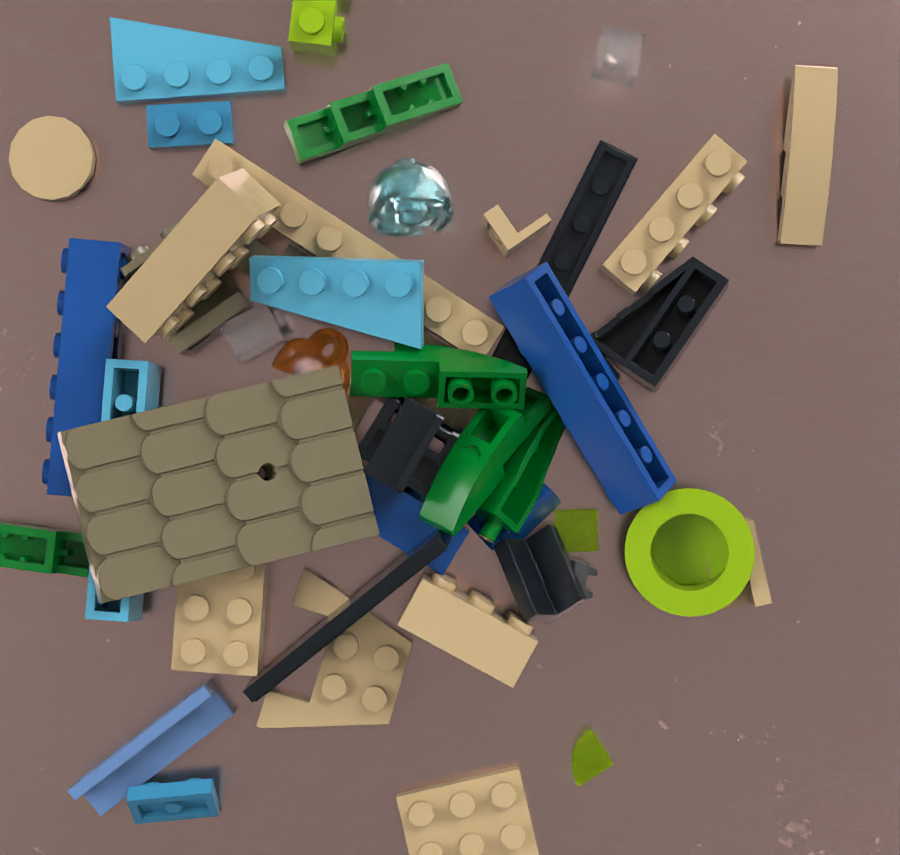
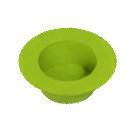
M685 488L667 492L658 502L644 506L632 521L625 542L627 570L639 593L657 608L679 616L707 615L730 604L747 585L755 560L753 536L742 514L723 497L701 489ZM707 565H708V569H709V573H710L711 580L709 579V574H708V570H707Z

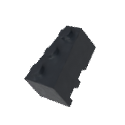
M691 257L649 289V292L629 307L624 308L616 314L615 318L590 335L607 361L656 393L728 289L729 279L695 257Z

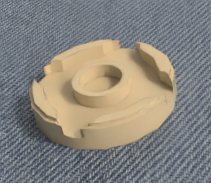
M45 116L33 119L19 129L11 142L8 160L12 176L23 190L40 200L58 202L73 198L84 188L86 183H89L94 174L96 156L91 140L79 126L66 118Z

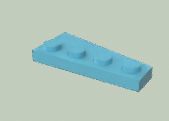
M110 17L116 102L119 105L286 92L283 49L280 46Z
M253 255L249 258L250 301L421 349L424 346V260Z

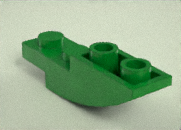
M394 342V351H351L350 396L437 398V408L524 409L527 368L509 361L463 349L424 344L419 349L398 342Z
M526 386L524 409H479L460 434L439 469L419 513L420 519L455 537L506 477L503 468L505 462L552 409V403L548 395Z

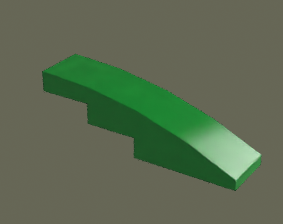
M445 63L371 86L366 92L331 102L324 109L288 119L283 125L297 162L301 164L416 123L463 103L449 63Z
M0 522V567L88 578L89 562L81 531Z

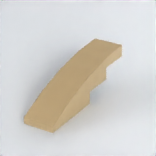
M794 65L783 144V150L786 154L780 192L783 198L778 231V241L780 244L823 245L834 146L838 83L837 67Z

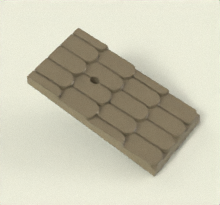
M335 365L57 433L98 603L119 600L380 535L373 512L374 509L366 476L363 471L364 468L355 431H353V423L345 390L342 386L343 382L339 366ZM260 467L265 472L264 480L258 475Z

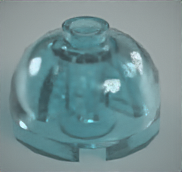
M403 158L386 167L375 176L369 189L367 203L368 221L370 224L373 221L376 222L377 231L383 234L418 236L422 235V230L419 227L434 224V229L437 231L452 220L454 214L453 200L446 179L440 171L416 159Z

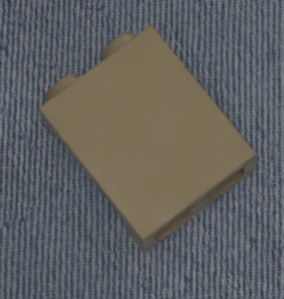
M180 221L164 229L160 233L162 240L151 248L143 245L131 252L125 258L128 264L120 269L123 275L130 279ZM228 270L220 277H217L222 283L205 301L201 299L191 308L195 312L191 319L180 330H174L169 335V341L178 354H188L254 308Z

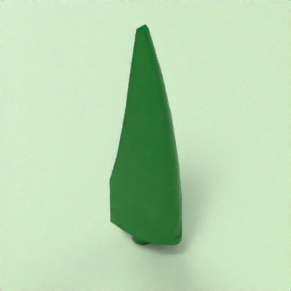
M553 403L552 409L503 465L506 477L475 512V514L487 520L479 536L490 543H494L502 528L518 534L539 498L547 471L566 428Z

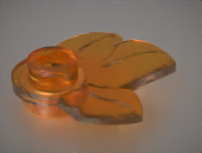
M333 328L319 329L309 339L294 338L279 350L272 363V366L277 370L294 375L338 365L345 393L350 386L351 370L345 361L348 353V344L345 337ZM328 344H333L334 350L332 354L324 357V347Z

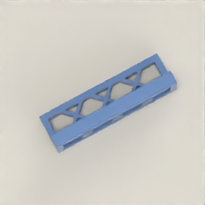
M210 678L86 773L67 792L74 801L84 795L101 817L127 797L128 786L144 784L230 718L236 710Z

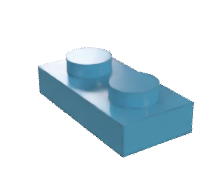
M231 101L146 105L148 148L150 150L210 147L215 139L226 146H235L233 104Z
M190 778L185 781L169 783L148 782L139 786H128L127 804L135 824L219 816V799L212 778Z

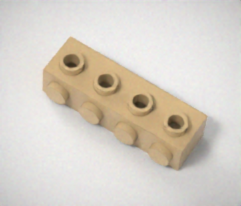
M714 134L598 270L629 296L633 295L638 289L646 293L661 276V273L656 268L667 256L673 261L689 243L684 237L694 224L701 228L715 213L717 208L712 205V202L718 195L723 192L729 196L744 179L745 176L739 171L748 161Z

